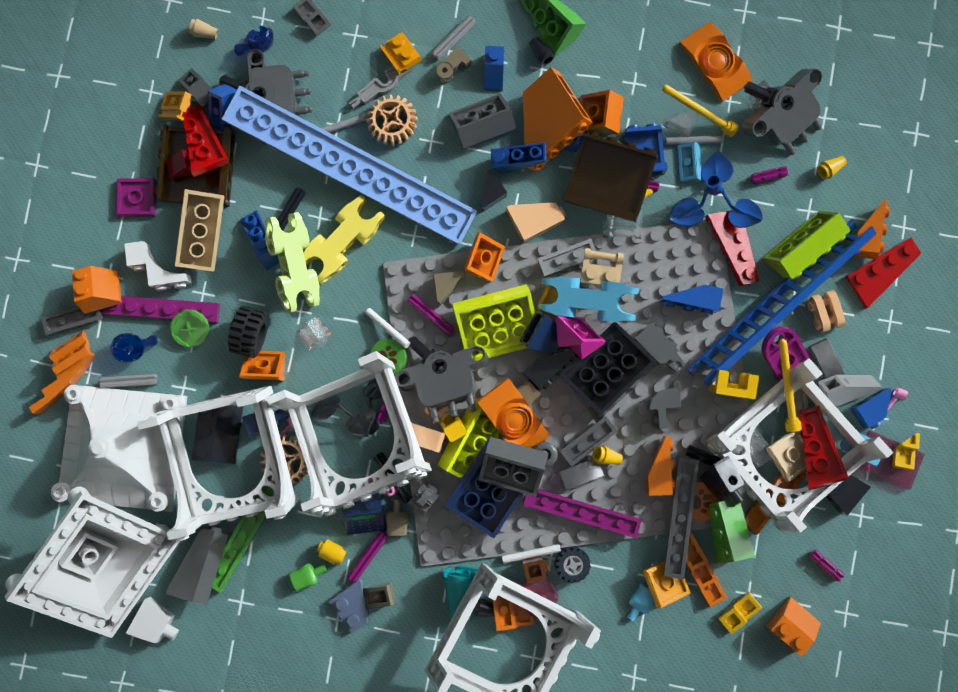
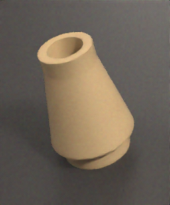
M192 19L189 26V34H192L193 37L216 40L218 29L200 19Z

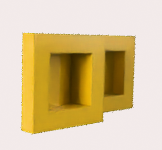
M748 591L719 617V620L733 634L744 626L749 618L759 612L762 606Z

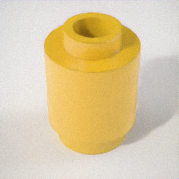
M329 539L325 542L321 541L317 548V552H319L318 557L339 566L345 558L347 551L343 550L344 547Z

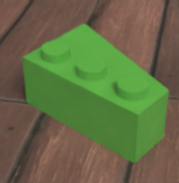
M729 499L709 504L715 564L736 562L755 557L741 503L734 506Z

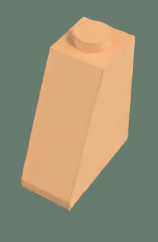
M556 202L519 204L506 207V212L523 244L563 224L564 217L566 216L561 206L558 207Z
M411 423L419 446L440 453L446 434Z

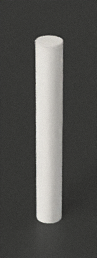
M371 308L366 310L365 314L404 348L409 347L410 342Z
M557 544L502 556L505 564L561 552L560 545Z

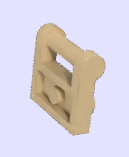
M585 248L580 283L601 286V281L620 283L624 253L611 254L591 251L590 248ZM592 258L616 262V266L589 264V260Z

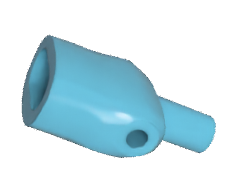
M640 584L636 592L629 599V604L633 609L627 617L632 621L636 619L639 612L647 614L653 605V597L649 588L645 585Z

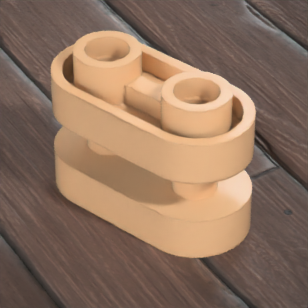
M834 290L825 292L823 299L819 294L810 296L807 306L809 311L813 313V324L816 330L823 333L830 331L831 324L836 329L845 326L843 310Z

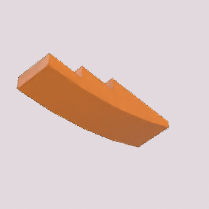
M90 352L59 374H55L57 380L42 389L45 397L29 407L33 414H42L64 396L66 388L70 385H75L83 376L95 358V354Z
M804 471L789 482H786L782 474L779 473L770 484L783 489H796L807 473ZM768 488L766 494L769 493L771 498L773 491ZM779 493L776 498V503L779 507L786 503V497L783 493ZM757 500L744 516L748 530L754 535H758L767 521L772 519L770 515L766 516L761 511V505Z
M690 531L686 566L708 606L711 608L727 599V596L711 569L709 561Z

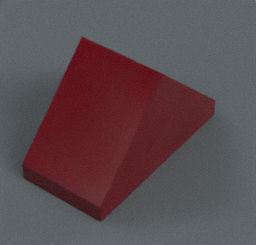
M181 149L166 160L170 179L192 175L189 150Z

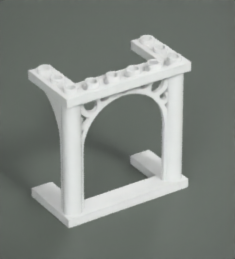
M377 351L358 359L360 366L364 369L298 396L283 390L266 397L270 406L290 413L311 483L310 499L301 503L303 512L311 513V515L318 514L320 516L325 514V516H330L337 513L336 510L339 508L347 509L353 507L356 501H368L376 493L380 495L391 491L390 488L393 486H405L409 484L408 480L416 478V480L422 479L427 476L428 472L432 471L430 464L424 461L393 374V370H396L394 363ZM376 378L394 429L393 450L388 461L376 473L360 479L345 478L335 473L326 464L310 420L307 406ZM399 448H402V453H405V456L397 453ZM395 459H401L404 461L400 464L395 465V468L393 466V461ZM390 469L395 474L389 473L387 474L388 476H386L385 471ZM333 476L335 480L330 485L329 477ZM370 478L373 479V483L371 484L369 483ZM343 481L345 484L344 492L341 495H337L335 492L336 485ZM355 483L356 489L352 488L350 490V485Z
M809 358L790 369L793 393L801 388L853 446L841 458L848 477L865 462L888 458L893 453L880 437L865 440L818 388L813 380L820 377L823 373ZM782 379L723 430L710 436L706 442L708 443V449L714 455L717 454L721 459L726 456L730 457L744 481V486L747 488L746 493L752 500L759 502L761 511L766 516L770 515L774 520L773 524L779 531L801 533L807 528L802 522L805 515L843 481L810 491L808 490V485L799 489H783L767 482L755 469L750 456L751 436L756 426L786 400L784 381ZM743 434L746 438L745 442L736 440L738 437L741 439ZM736 445L742 446L745 450L742 455H735L731 451L737 447ZM740 459H745L746 462H747V465H746V466H742L744 463H742V462H740V461H738V460H740ZM754 475L758 476L757 481L754 480ZM768 488L773 491L771 498L769 493L766 494ZM779 493H783L786 497V504L783 507H779L776 503ZM791 494L797 495V498L793 499V503L790 496Z
M272 386L159 411L137 421L139 430L160 425L174 477L178 512L175 526L167 532L168 540H185L189 538L190 534L195 533L197 528L202 527V524L208 523L209 526L220 523V520L227 519L230 522L239 519V516L246 515V517L255 516L261 511H265L266 518L281 519L286 517V514L300 500L299 492H294L273 408L268 404L266 398L273 394ZM236 403L237 407L253 404L266 456V468L263 478L253 491L244 496L222 498L213 495L197 482L192 473L177 417ZM272 475V481H268V476ZM262 486L271 487L274 490V496L265 495L262 491ZM196 492H200V493L202 494V496L198 499V501H197V497H199V496L197 495ZM258 494L261 498L254 500L253 496ZM204 499H211V509L208 511L203 510L202 503ZM240 500L241 504L238 505L236 501ZM217 503H223V508L222 506H220L217 510H215L217 507Z
M481 563L424 671L437 692H447L451 684L467 692H511L515 688L517 689L516 692H522L523 686L527 684L530 685L531 692H549L551 686L557 681L561 667L567 661L569 651L575 646L576 638L592 649L593 645L599 640L601 630L580 612L574 609L571 612L500 576L489 566ZM482 592L493 600H496L499 595L529 610L538 617L543 625L546 635L544 656L533 673L519 682L511 684L494 683L447 661ZM548 620L552 622L550 626L547 625ZM562 628L563 630L559 637H551V632L554 629ZM556 643L554 648L551 649L552 644ZM538 677L535 684H533V680Z

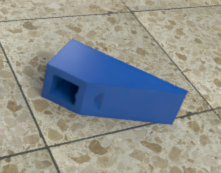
M545 142L491 149V168L498 173L519 171L547 162Z
M256 210L241 218L240 220L257 257L264 267L268 270L280 263L278 255L272 256L268 252L265 241V224L258 211Z
M701 285L662 296L659 302H663L664 306L675 307L677 305L682 306V309L693 312L696 309L700 310L704 315L712 316L713 313H717L720 310L724 289Z

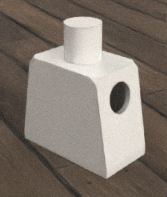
M148 597L144 599L126 633L152 643H158L164 636L173 641L179 633V629L170 625L175 617L174 614L153 597Z

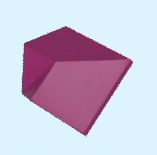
M558 316L556 318L558 347H570L581 359H584L606 342L581 317Z

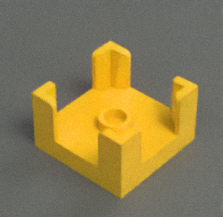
M717 370L716 381L708 388V391L716 394L756 399L759 376L741 372L739 383L735 384L728 383V371Z

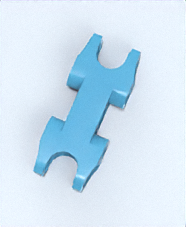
M562 276L542 278V284L551 285L557 289L558 298L553 304H539V310L557 316L576 317L577 308L598 310L597 320L600 321L636 320V315L625 313L620 309L619 300L625 294H639V288L630 287L618 282L601 281V290L579 288L580 278Z

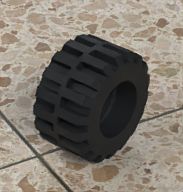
M241 306L238 309L229 330V352L250 358H255L259 354L268 329L267 312L246 306Z

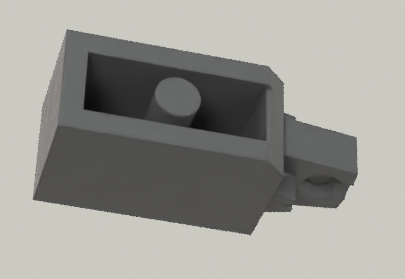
M650 323L634 340L657 361L656 365L665 364L674 372H678L685 363L677 353L679 350L676 348V342L670 337L667 338L663 334V329L658 324Z
M424 483L408 504L415 507L424 516L439 497L437 493L439 489L431 483H428V485Z

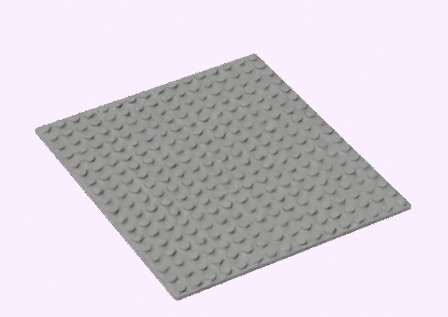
M702 220L694 226L672 224L505 246L493 282L465 273L464 268L470 251L388 261L383 264L391 326L407 340L415 336L429 350L434 349L435 351L448 352L452 356L453 353L464 350L452 303L527 284L531 292L534 310H536L547 285L542 284V278L560 276L581 278L583 264L581 263L544 277L537 261L538 258L588 239H592L597 252L624 253L620 283L639 288V294H625L619 300L620 309L625 313L636 315V320L618 321L617 323L633 339L650 323L658 324L663 329V334L676 342V348L679 350L677 353L685 365L678 372H674L665 364L656 365L605 415L618 432L601 445L621 454L623 457L622 463L620 465L600 464L604 476L568 490H564L558 472L571 466L559 451L601 419L557 374L551 378L553 382L546 389L542 387L539 390L541 395L529 407L550 435L543 442L552 443L558 453L556 462L549 467H545L538 489L642 519L637 538L670 533L675 490H673V495H646L645 475L662 437L669 436V439L673 441V451H670L671 459L674 460L672 479H675L676 484L679 458L696 460L685 455L686 448L692 445L713 454L708 449L706 440L710 436L719 433L749 408L747 398L716 394L708 391L709 386L706 385L703 378L711 372L710 367L705 365L694 376H691L687 370L691 364L736 324L726 258L720 249L722 246L718 238H715L712 233L713 228L710 222ZM599 259L589 260V264L610 267L616 266V262ZM462 271L464 273L463 279L440 306L437 302L434 274ZM579 284V288L601 290V286ZM701 285L724 289L720 310L717 313H713L712 316L704 315L700 310L696 309L693 312L682 309V306L667 307L664 306L663 302H659L662 296ZM412 294L416 295L454 326V333L451 336L445 334L407 302V299ZM579 308L576 317H581L599 335L613 323L597 320L598 310ZM734 339L726 348L734 351L739 346V341ZM410 347L405 348L408 358L404 369L423 364L421 362L423 359ZM567 347L565 350L557 348L554 354L569 350L571 348ZM525 348L489 358L488 364L485 367L473 370L477 385V391L474 396L481 398L507 377L516 388L521 386L528 380L523 373L537 359L552 354ZM719 352L712 361L720 364L727 355ZM741 358L727 370L729 372L728 383H739L740 373L743 372ZM569 360L564 366L567 367L571 361ZM409 377L403 378L402 385L408 382ZM398 386L410 422L445 433L440 423L434 424L430 414L424 411L426 406L420 402L417 390L403 391ZM679 388L681 407L666 409L668 428L657 429L656 425H653L652 420L655 410L647 411L649 399L658 391ZM467 401L459 402L456 405L457 415L460 420L468 408ZM743 434L741 439L738 437L736 440L745 442L746 438ZM752 434L750 440V456L755 469L759 473L754 437ZM445 437L440 453L420 447L424 461L430 464L432 471L428 472L427 476L422 479L416 480V478L410 480L412 497L424 483L427 485L431 483L439 489L437 491L439 497L424 516L413 507L420 564L422 566L504 556L557 544L560 545V548L633 538L524 506L526 494L523 493L493 539L444 506L461 481V478L437 465L450 442L448 437ZM736 445L737 447L731 451L735 455H742L745 452L744 448L740 445ZM593 451L586 455L575 465L593 459ZM740 459V460H738V461L744 463L742 466H746V465H747V462H746L745 459ZM699 461L697 482H702L699 477L711 465ZM754 475L753 478L755 481H757L758 476ZM743 485L738 491L744 498L741 506L745 516L756 500L754 501L746 493L747 488ZM692 519L690 531L712 528L711 519L706 521Z

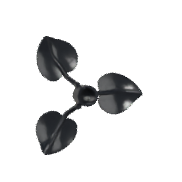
M374 379L369 382L363 391V395L368 397L369 409L353 415L339 404L340 397L333 395L320 401L314 408L311 416L315 420H325L335 413L336 408L341 409L351 417L345 424L346 430L354 435L368 437V435L375 433L379 429V424L375 419L376 413L371 404L372 399L376 400L382 396L377 380Z

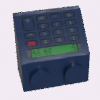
M376 493L368 501H356L353 507L347 509L342 507L347 535L386 530L382 494Z

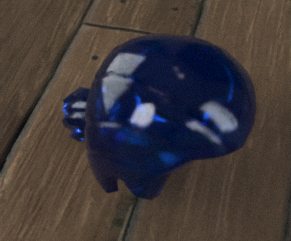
M260 25V31L251 30L242 44L234 46L235 54L240 56L249 49H258L262 53L267 52L272 47L274 41L272 29Z
M121 333L112 340L110 351L116 360L130 363L140 359L147 346H156L158 340L156 335L141 339L134 333Z

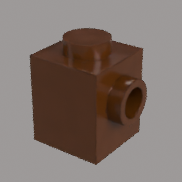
M541 556L522 560L527 583L547 579L545 573L549 572L547 561H543Z

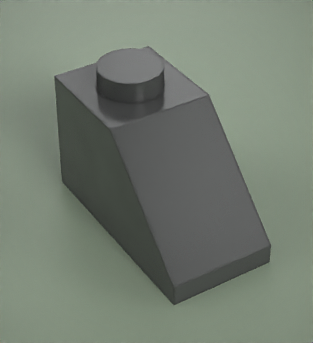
M191 68L178 81L203 107L209 104L208 90H211V88Z

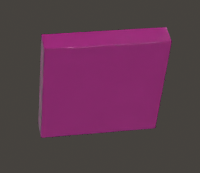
M117 179L116 216H156V179Z

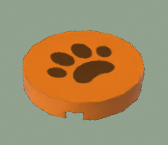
M703 482L696 483L692 519L696 521L711 519L709 504L721 502L717 500Z

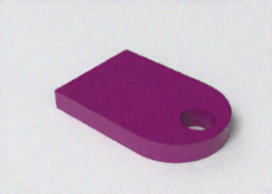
M778 326L770 330L765 336L761 347L762 355L778 382L783 379L779 341L781 339L787 341L790 369L806 359H810L797 333L786 326ZM779 335V339L774 343L775 337Z

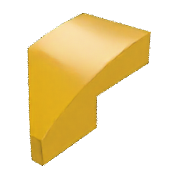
M920 433L914 434L894 448L893 468L907 471L914 470L915 452L919 449Z

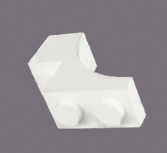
M140 241L124 244L127 266L134 269V271H145L147 269L148 286L154 288L155 291L167 290V287L174 286V288H185L186 284H192L190 275L186 273H172L162 269L153 258L150 246L146 242Z

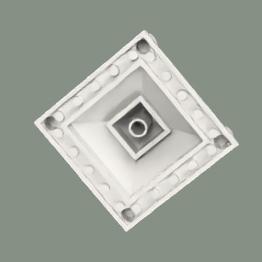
M70 385L64 392V398L70 404L59 483L54 484L51 489L52 498L57 502L68 501L67 497L72 489L84 487L92 497L112 506L150 509L156 512H172L174 509L176 485L160 425L139 430L137 421L159 411L187 405L188 396ZM185 415L177 417L182 437Z
M76 487L69 492L67 497L71 506L26 567L23 574H13L6 580L7 594L4 597L8 602L112 638L180 541L176 539L168 540L167 532L170 530L168 526L164 524L153 525L92 497L84 487Z

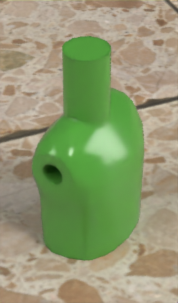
M306 564L290 572L289 575L296 592L317 584V576L327 572L325 564L317 568H313L311 564Z

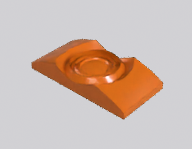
M708 22L679 42L721 102H724L743 89L747 82H753L743 60L733 52L725 35L711 22Z
M508 377L476 401L505 441L533 449L536 444L543 442L550 436Z

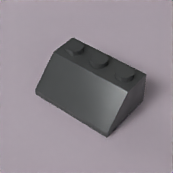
M501 93L449 113L463 148L473 147L477 143L491 140L495 136L507 134L511 130L516 129L511 108Z
M490 436L478 480L536 497L548 453Z

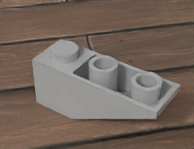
M834 375L818 381V388L835 407L882 389V386L872 375Z

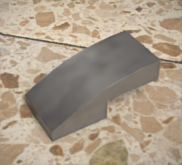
M300 0L293 6L295 12L316 36L331 25L329 20L311 0Z
M827 338L809 346L814 362L819 365L820 371L823 373V379L834 375H845L839 359Z
M593 459L558 472L564 490L604 476L600 464H597Z

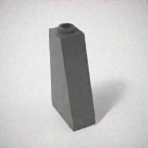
M210 526L209 530L200 529L165 594L207 605L228 535L221 533L222 529Z

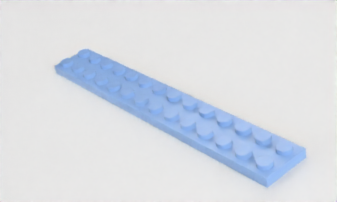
M239 86L222 117L224 122L458 245L461 244L477 213V210Z

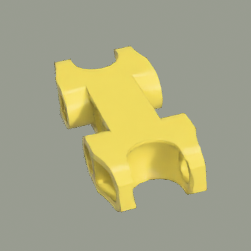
M363 195L348 203L337 214L335 220L340 226L327 239L322 235H318L310 242L309 247L303 253L306 266L316 259L323 261L324 268L318 275V282L321 285L337 275L346 266L348 259L343 254L356 240L362 245L366 244L376 234L379 226L385 219V215L381 211L368 220L362 219L359 216L361 208L367 201Z

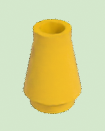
M844 156L823 161L817 167V172L822 179H830L847 165V161Z
M604 445L597 446L592 454V458L597 464L620 465L623 460L621 454Z

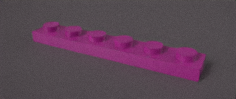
M121 296L122 303L103 308V314L159 319H173L180 311L190 309L202 313L208 322L218 323L220 304Z
M538 489L536 497L526 494L523 503L527 507L636 539L642 519L540 489Z

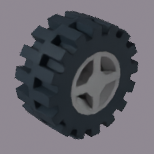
M578 547L564 548L555 559L556 572L564 581L578 583L589 574L591 569L590 559Z

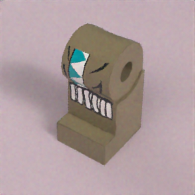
M457 47L438 65V79L443 83H449L458 70L462 67L467 70L472 65L471 59Z

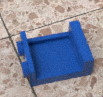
M656 123L647 124L646 127L630 125L623 132L624 144L625 142L636 144V148L641 150L644 147L655 150L654 153L658 155L652 175L665 174L668 167L667 162L664 161L663 125H657Z

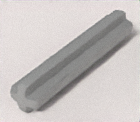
M468 15L432 51V55L437 60H440L475 25L474 18Z
M156 374L100 378L101 388L156 385L158 383V376Z

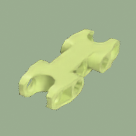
M299 212L289 214V228L286 233L280 229L276 217L265 219V241L268 252L272 256L278 255L282 276L276 277L275 284L277 294L286 312L296 311V297L299 292L304 294L309 306H317L320 301L317 274L314 269L307 270L303 249L308 248L310 242L307 228Z

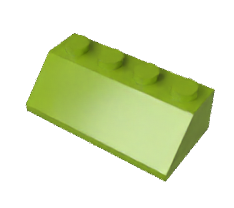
M818 211L762 257V259L782 277L795 279L802 274L805 268L815 264L816 259L821 255L828 253L834 244L844 240L845 235L851 230L839 212Z

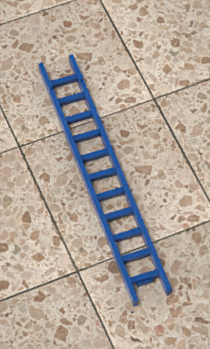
M851 219L847 223L851 231L845 235V239L852 243L846 249L840 248L841 243L838 242L830 250L839 254L832 262L823 259L828 254L826 253L816 259L815 264L805 268L799 277L795 279L786 278L687 368L689 374L694 376L705 365L711 369L713 368L703 378L706 385L710 387L716 381L717 370L727 371L854 254H858L860 252L859 249L876 235L874 227L870 226L859 237L850 233L857 226L854 220ZM816 264L825 267L818 274L809 271ZM803 276L811 279L804 287L795 284ZM789 289L798 292L790 300L782 297ZM775 301L783 304L776 313L768 309ZM761 314L770 317L763 325L753 322ZM748 326L756 330L748 338L740 335ZM734 339L742 343L734 351L726 348ZM719 352L726 354L727 357L720 364L712 361Z

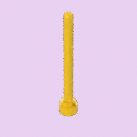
M663 85L662 91L721 127L723 134L728 137H733L739 128L737 123L732 120L724 121L672 87Z
M781 339L779 341L788 413V418L785 421V430L787 432H797L802 429L801 421L796 417L787 341Z

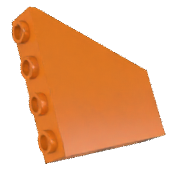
M552 67L545 71L523 92L524 145L545 142L547 162L551 158L556 157L565 146L570 145L579 134L585 132L588 126L593 123L561 73ZM547 162L528 167V169L537 172L538 170H541Z

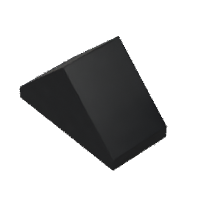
M488 170L481 211H486L507 197V191L492 170Z

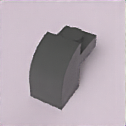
M664 389L656 392L649 399L647 411L655 410L652 420L653 425H656L657 429L668 428L666 409L681 407L680 389Z

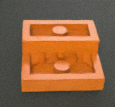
M84 330L51 350L49 358L53 361L51 369L56 375L90 353L89 341Z
M529 584L520 585L530 590ZM499 595L496 600L492 599L496 631L534 625V616L529 610Z

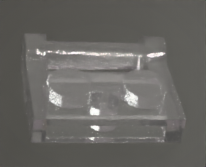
M642 207L637 223L603 213V238L619 236L641 239ZM609 226L635 227V229H609Z

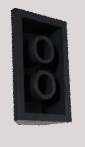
M228 405L198 412L192 460L236 464L243 413L242 406Z

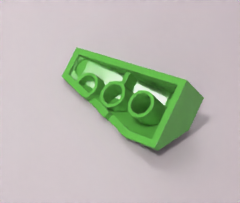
M520 0L526 12H529L534 21L532 24L534 28L538 29L541 41L553 51L554 55H558L573 43L586 25L573 10L559 0Z

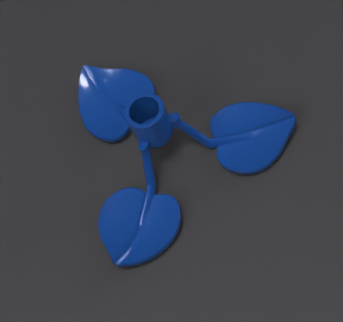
M717 150L709 157L701 171L702 179L706 183L707 188L704 190L701 203L699 204L694 198H683L675 205L669 218L673 223L680 226H694L705 217V212L701 207L704 206L707 194L716 196L720 193L732 209L728 217L733 226L747 228L760 223L763 217L760 208L752 200L739 199L735 206L731 203L724 188H722V182H726L732 177L734 172L733 165Z

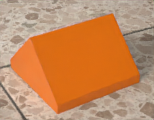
M477 232L464 268L465 273L493 282L505 246Z
M260 351L255 358L245 356L239 375L240 379L284 381L285 352Z

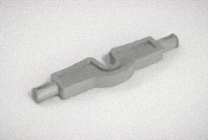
M393 66L386 69L384 74L388 82L383 84L378 78H374L357 92L358 97L349 102L350 106L354 109L362 102L366 105L377 96L391 92L396 88L399 80L411 73L413 68L404 69L400 75Z

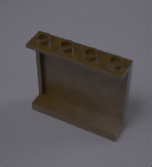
M163 124V130L160 131L162 146L158 151L160 167L157 168V177L159 180L158 185L155 187L157 199L163 203L183 204L184 192L187 189L224 195L223 206H230L236 136L234 130L229 127H224L223 132L213 130L229 160L228 164L195 177L189 175L170 179L166 160L181 149L188 150L185 128H170L167 124Z
M588 131V134L582 133V143L562 200L637 223L658 155L654 153L655 150L647 147L641 150L636 148V144L625 142V144L617 143L618 139L608 136L606 139L599 137L598 133Z

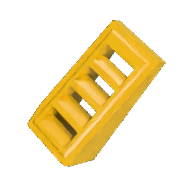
M451 414L439 421L450 442L467 434V430L458 416L452 418Z

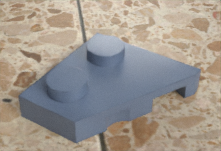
M359 579L329 601L351 634L369 621L368 612L365 608L366 599L363 595L362 579Z

